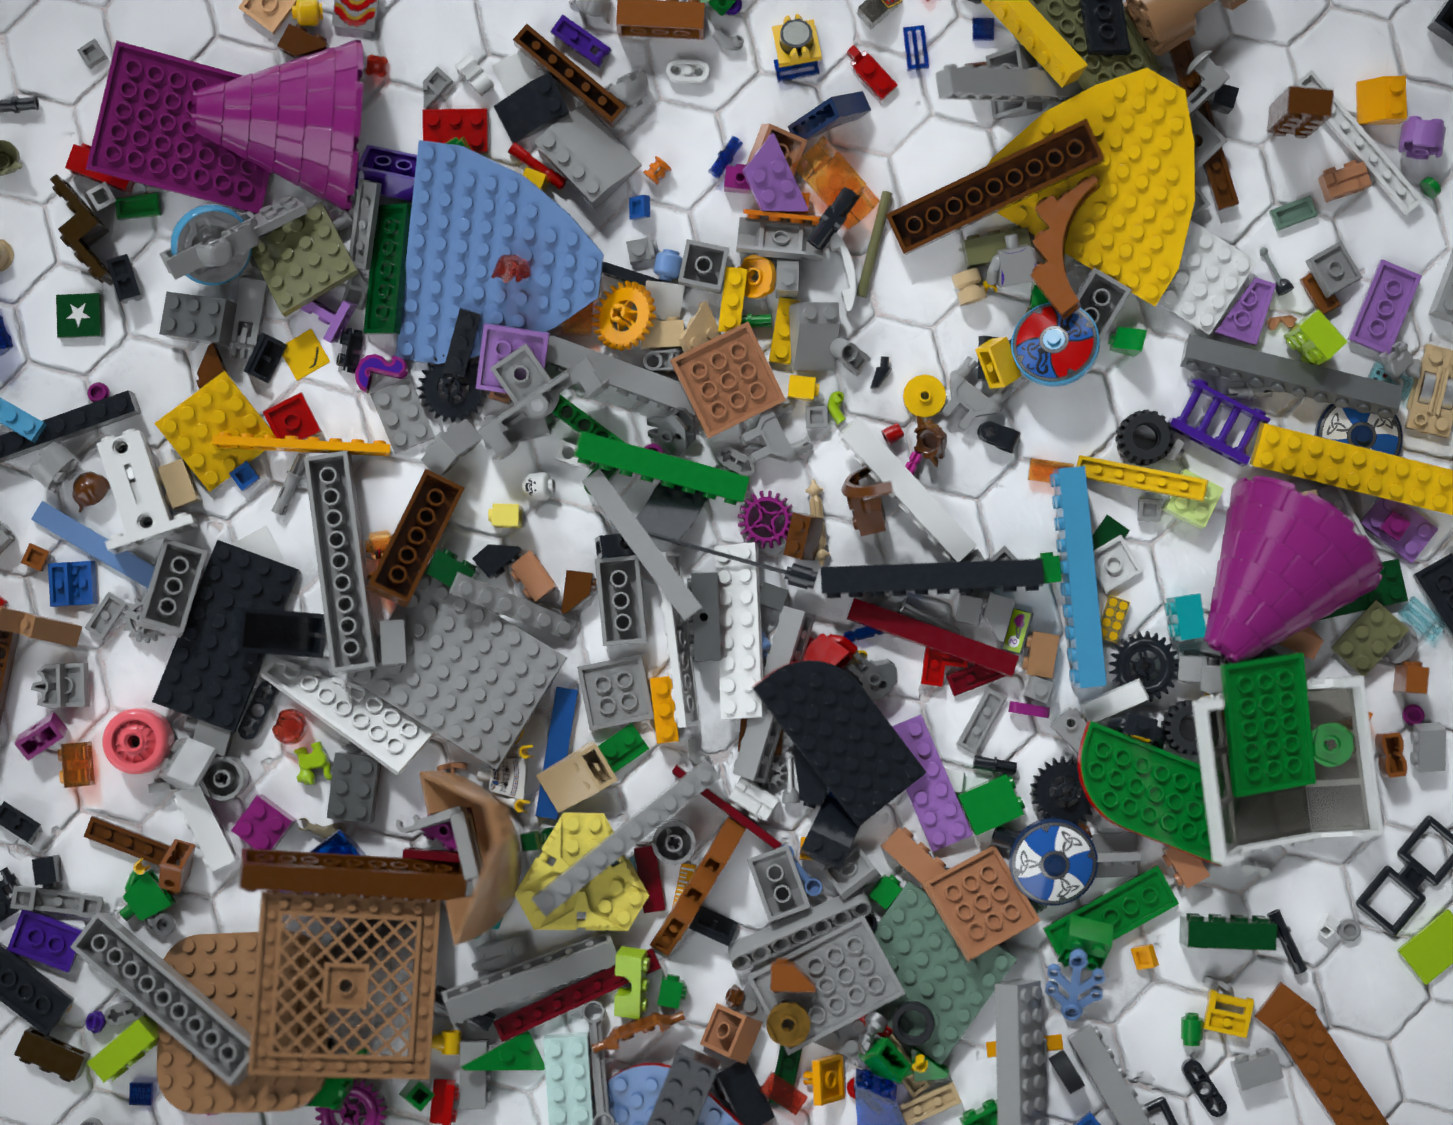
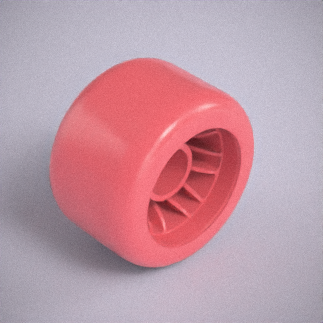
M133 708L120 712L109 721L103 733L102 744L106 758L116 769L128 774H144L160 768L162 762L172 752L171 747L175 742V737L171 724L162 714L148 708ZM135 735L140 739V745L137 748L132 744V738Z

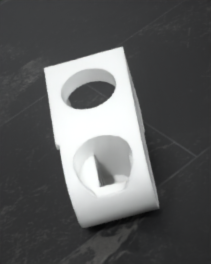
M560 440L554 460L593 470L595 463L591 462L590 466L577 462L578 458L573 457L576 445Z

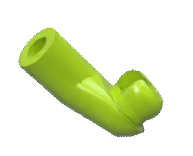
M840 391L833 392L829 396L827 410L837 425L846 419L840 410L844 400V394Z

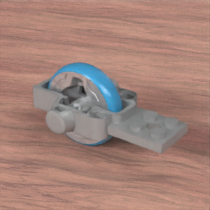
M294 196L284 197L274 206L263 207L260 209V213L256 215L250 211L244 213L234 212L220 205L199 206L188 211L180 218L172 232L171 248L159 253L168 273H171L174 280L186 276L190 280L203 285L224 284L235 279L246 268L251 258L252 248L260 243L259 236L308 213L305 205Z

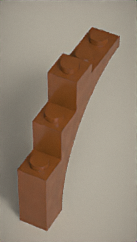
M1094 174L1090 177L1082 178L1077 183L1078 186L1071 191H1065L1061 194L1058 201L1051 195L1039 200L1035 207L1036 214L1048 229L1037 233L1032 242L1046 263L1038 264L1030 275L1033 282L1063 320L1081 308L1080 301L1067 279L1064 262L1065 244L1069 228L1077 212L1085 201L1100 188L1099 181Z

